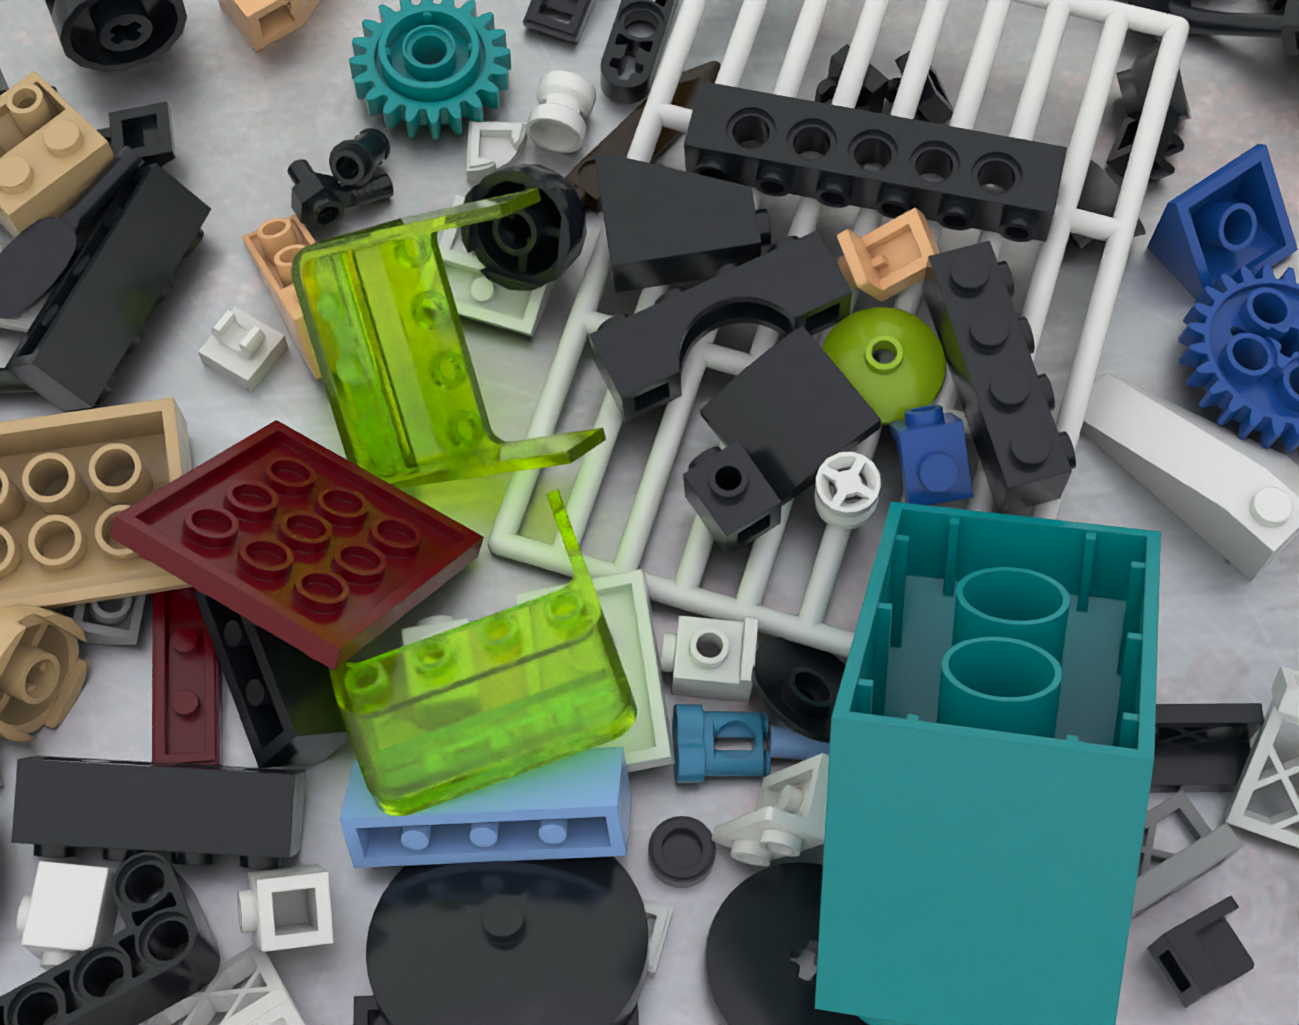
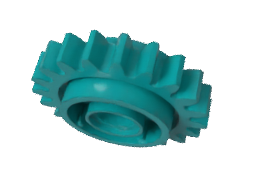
M399 0L401 10L397 12L383 4L378 6L381 23L369 19L362 21L364 37L352 39L354 57L349 58L357 99H365L367 113L370 117L383 112L385 128L388 130L404 120L406 121L408 137L413 138L421 125H427L432 138L438 139L441 133V125L446 123L450 125L456 134L460 135L463 134V117H469L472 121L484 122L482 105L493 109L500 107L499 91L509 90V70H511L510 49L507 48L505 30L495 29L494 14L492 12L484 13L477 17L475 0L467 1L460 8L455 7L454 0H442L440 4H435L433 0H421L419 5H413L411 0Z

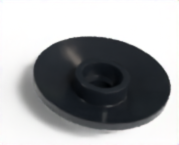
M782 637L764 642L756 651L755 667L753 664L751 681L758 697L766 708L790 729L807 738L830 743L831 717L846 665L829 652L788 641Z

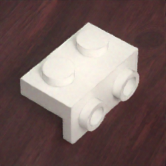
M821 753L763 777L756 810L715 826L711 840L732 848L730 853L732 858L755 866H769L773 860L785 856L796 857L803 850L824 844L829 755Z

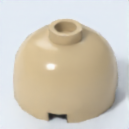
M21 603L0 608V737L24 743L35 740L36 738L28 734L35 732L42 725L51 729L55 728L64 720L77 701L87 676L88 661L78 657L79 645L77 639L86 642L84 631L72 618L52 610Z

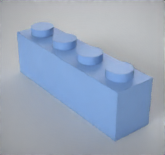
M607 747L354 760L340 815V823L353 867L627 856L632 794L624 748Z

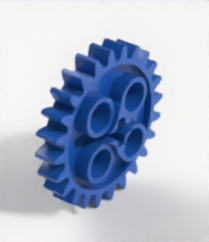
M1264 264L1255 276L1246 266H1242L1233 278L1223 273L1212 287L1206 286L1185 315L1183 322L1187 326L1179 335L1178 342L1188 348L1179 358V364L1196 368L1185 383L1187 387H1204L1207 391L1199 402L1201 408L1217 404L1222 409L1216 422L1219 426L1234 419L1240 423L1238 430L1239 439L1244 440L1255 430L1260 432L1263 448L1268 449L1278 437H1281L1287 451L1293 452L1299 446V284L1296 283L1294 269L1290 267L1287 268L1279 279H1276L1269 264Z

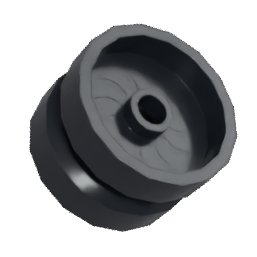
M45 0L65 55L80 67L101 72L127 70L149 63L173 46L183 34L187 20L183 0Z

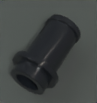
M373 128L364 129L354 139L343 140L333 148L330 153L329 164L331 172L337 181L350 187H360L372 179L376 167L382 164L383 160H386L390 155L389 140L381 131Z

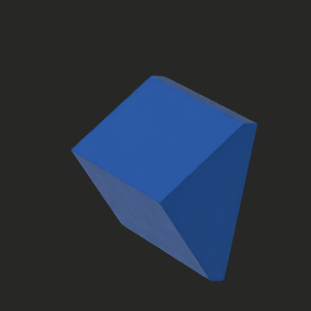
M1255 145L1169 201L1149 241L1147 248L1195 300L1206 286L1212 287L1223 273L1233 278L1240 267L1246 266L1255 276L1264 264H1269L1272 268L1298 250L1267 145Z

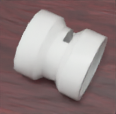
M564 70L550 71L541 78L536 93L539 105L535 106L530 112L526 124V134L531 141L548 151L571 153L577 151L582 146L586 133L584 118H587L592 113L596 101V90L587 79L576 73Z

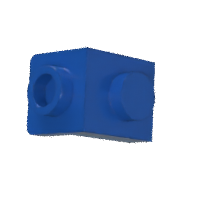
M927 405L904 411L905 420L889 423L891 436L897 443L905 503L932 505L973 497L964 424L960 418L951 412L943 413V406Z

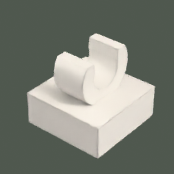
M234 306L231 311L227 310L212 328V335L199 349L198 353L203 364L252 392L287 349L288 345L284 334Z

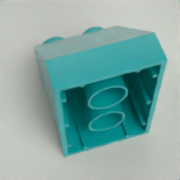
M890 502L831 717L815 1009L856 1015L869 1025L1116 1024L1154 766L1161 531Z

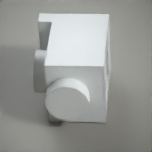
M679 616L677 633L664 632L661 671L673 673L671 694L749 702L753 686L751 674L753 664L755 667L758 618L745 617V621L741 622ZM697 648L721 650V653L715 657L708 658L702 656Z

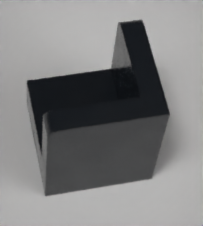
M1232 895L1165 932L1147 947L1185 1008L1254 968L1252 958L1226 920L1229 915L1239 908Z

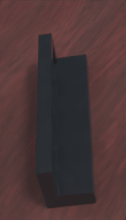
M1262 703L1156 704L1155 753L1150 793H1178L1182 790L1184 793L1234 792L1251 751L1249 740L1264 723Z

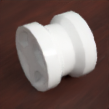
M839 452L827 458L819 467L815 480L814 501L819 516L830 526L842 530L856 529L866 524L875 514L881 489L880 473L875 464L866 456L855 452ZM857 495L859 498V500L855 498L851 501H846L844 503L845 499L848 497H853Z

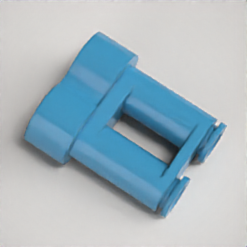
M675 704L672 717L675 782L703 783L705 776L762 777L763 774L765 777L768 776L771 767L769 750L763 751V738H767L769 729L767 712H762L761 715V712L703 711L702 704ZM714 738H752V750L714 749Z

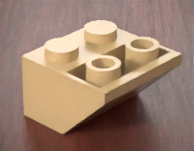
M35 71L0 95V224L14 238L40 219L48 217L59 218L115 157L108 141Z

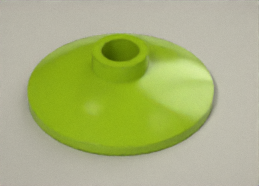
M874 307L857 311L841 320L830 331L822 346L824 352L881 419L880 425H889L890 422L905 420L904 411L908 409L931 405L942 388L946 371V360L942 345L934 331L924 321L906 311L889 307ZM877 350H886L892 352L895 359L890 363L882 364L877 362L872 354Z

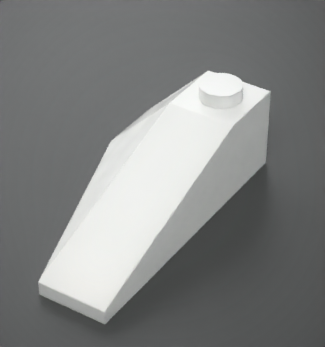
M1105 373L1093 384L1081 431L1251 581L1299 534V466L1289 457L1271 448L1265 449L1262 444L1247 437L1241 440L1238 438V433L1219 426L1213 421L1109 373Z

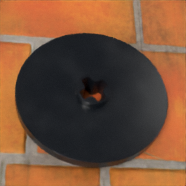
M795 862L761 870L740 883L721 904L712 920L705 941L704 975L709 997L724 1025H869L856 1015L815 1009L817 972L809 981L799 977L800 965L790 960V957L798 958L804 950H810L815 953L814 965L817 966L823 865Z

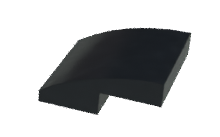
M803 325L784 337L747 366L700 410L702 418L726 447L737 440L740 442L781 500V507L815 483L819 467L827 458L839 452H848L878 431L881 423L879 416Z

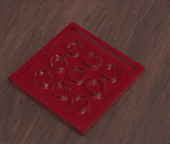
M278 420L273 421L116 514L110 536L113 540L139 554L143 559L156 564L193 586L200 593L208 595L245 617L254 625L267 630L304 652L311 659L319 661L334 671L474 561L479 555L484 539L482 535Z

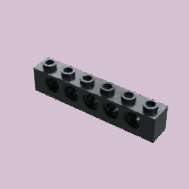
M700 81L684 142L686 172L755 187L758 191L770 196L781 197L792 194L814 198L821 204L834 208H843L851 205L877 210L881 215L892 219L913 208H917L925 215L926 220L937 221L945 228L957 231L974 228L996 232L1002 237L1015 242H1028L1031 240L1046 242L1055 212L1067 147L705 81ZM754 140L761 142L763 145L757 148H745L739 144ZM814 151L822 154L823 157L810 160L799 155L803 152ZM866 162H874L884 168L877 171H869L859 165ZM934 173L940 175L945 180L929 182L920 176ZM993 184L1002 187L1006 192L993 194L985 191L982 186Z

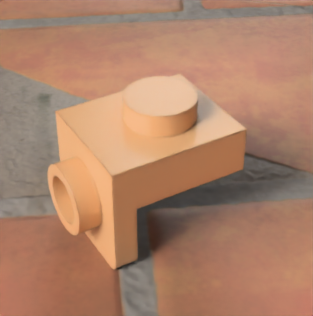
M917 208L909 210L862 237L850 229L837 234L844 255L838 258V264L845 280L852 289H861L880 302L924 280L928 256L940 253L925 215Z

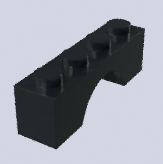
M817 230L801 238L789 236L773 244L766 254L743 264V262L736 261L724 265L709 280L690 289L679 287L664 293L655 301L654 305L633 315L622 313L607 319L598 327L596 332L589 334L593 361L624 421L627 422L682 396L681 375L687 355L693 346L711 331L730 324L752 323L771 328L786 337L803 325L812 336L838 324L850 315L852 290Z

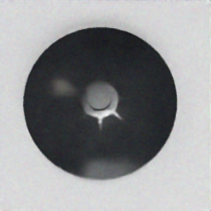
M613 856L404 866L382 894L374 910L366 942L368 978L376 1006L386 1025H623L640 998L646 981L650 953L648 923L643 901L632 878Z

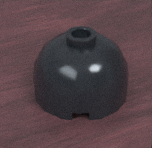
M540 164L509 165L485 176L465 196L460 214L462 242L467 252H475L478 260L485 266L480 271L488 280L508 290L532 291L561 277L580 256L587 235L585 208L577 190L562 175Z

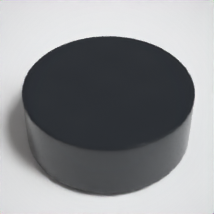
M676 816L660 823L653 831L648 845V862L654 875L664 884L675 888H688L702 882L712 870L716 855V844L711 840V831L699 820L688 816Z

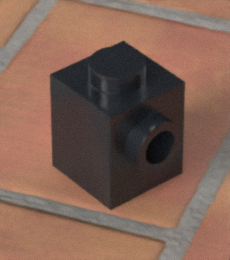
M738 440L723 450L718 446L705 450L691 461L688 466L689 471L683 474L686 499L727 557L781 523V500Z

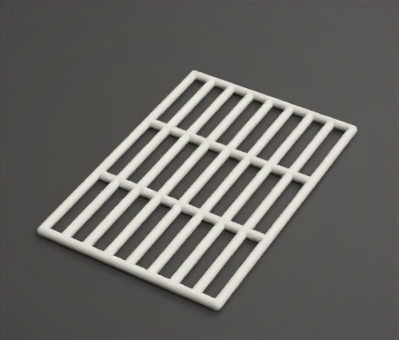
M683 0L626 158L650 163L662 127L687 133L693 110L672 105L671 102L708 0ZM768 0L743 1L715 81L716 84L732 87L739 86ZM804 0L773 94L797 97L829 0ZM865 0L831 105L855 109L890 0ZM926 0L890 115L914 119L951 0ZM988 0L949 126L973 130L1012 1L1046 9V13L1009 137L1033 141L1069 15L1104 23L1064 162L1055 212L1046 242H1041L1020 316L1027 318L1033 333L1035 350L1030 355L1034 362L1070 232L1106 241L1056 422L1058 433L1063 431L1068 433L1075 451L1190 27L1188 21L1183 17L1113 0ZM1129 29L1162 37V41L1112 218L1077 209L1126 32ZM749 140L739 145L745 148H757L763 144L758 141ZM814 151L803 152L799 155L810 160L823 157L822 154ZM866 162L859 165L869 171H877L884 168L874 162ZM934 173L920 176L929 182L945 180L940 175ZM994 185V187L982 186L985 191L993 194L1006 192L997 185ZM751 187L755 210H759L764 193L758 191L755 187ZM801 196L787 237L798 236L801 238L814 232L823 204L814 198ZM860 207L853 232L862 237L880 227L883 215L878 213L877 210ZM927 220L938 246L943 226L937 221ZM604 221L488 539V547L495 555L583 581L638 570L705 368L737 376L763 353L778 343L781 334L777 331L758 325L750 352L746 353L714 344L719 329L717 328L702 337L693 346L687 355L682 369V396L667 403L613 562L577 552L623 421V417L608 389L553 545L517 535L589 334L596 332L604 321L613 317L597 312L612 270ZM981 230L977 244L990 240L998 261L1004 237L996 232ZM924 280L898 293L893 308L917 316L923 296L922 287ZM669 285L643 288L634 314L654 305L655 301L668 291ZM850 287V289L852 290L850 308L851 315L853 313L860 289L854 290ZM836 325L821 331L817 342L821 348L826 337ZM880 350L877 362L887 364L892 362L895 356L892 352ZM946 361L942 388L931 405L943 406V413L951 412L960 418L964 424L965 439L973 441L964 412L954 409L958 394ZM880 425L878 431L849 450V452L862 454L872 461L883 425ZM720 440L718 447L723 450L726 446ZM979 459L972 483L973 497L968 498L965 510L991 512L994 500ZM904 491L900 500L901 503H905ZM1063 494L1060 499L1034 505L1030 517L1057 520ZM857 495L853 497H848L845 499L844 503L846 501H851L855 498L859 500V498ZM794 498L781 507V523L754 540L736 598L699 588L715 539L696 513L675 579L672 580L644 572L647 578L650 600L713 619L744 622L745 617L758 618V632L778 638L782 637L788 641L848 658L854 632L826 625L823 622L852 529L842 530L826 524L799 615L795 616L761 606Z

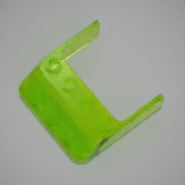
M538 188L399 218L316 242L302 248L295 255L291 266L292 281L347 460L396 488H405L571 464L606 440L603 427L517 441H504L494 434L489 423L438 245V231L502 218L541 201Z
M558 489L546 493L574 571L573 578L567 586L373 658L356 663L354 656H352L335 671L329 668L335 697L366 787L376 806L382 812L392 816H406L613 741L624 735L634 724L637 717V704Z

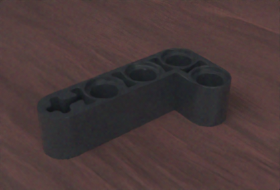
M142 852L128 858L120 865L114 874L112 882L113 897L126 928L0 996V1025H43L49 1017L56 1013V1019L51 1025H138L203 989L218 972L220 954L193 890L168 860L158 853ZM163 887L162 891L156 898H154L152 901L146 902L150 894H152L155 890ZM188 942L183 953L169 960V956L180 944ZM123 977L119 987L111 994L105 996L109 986L117 979Z

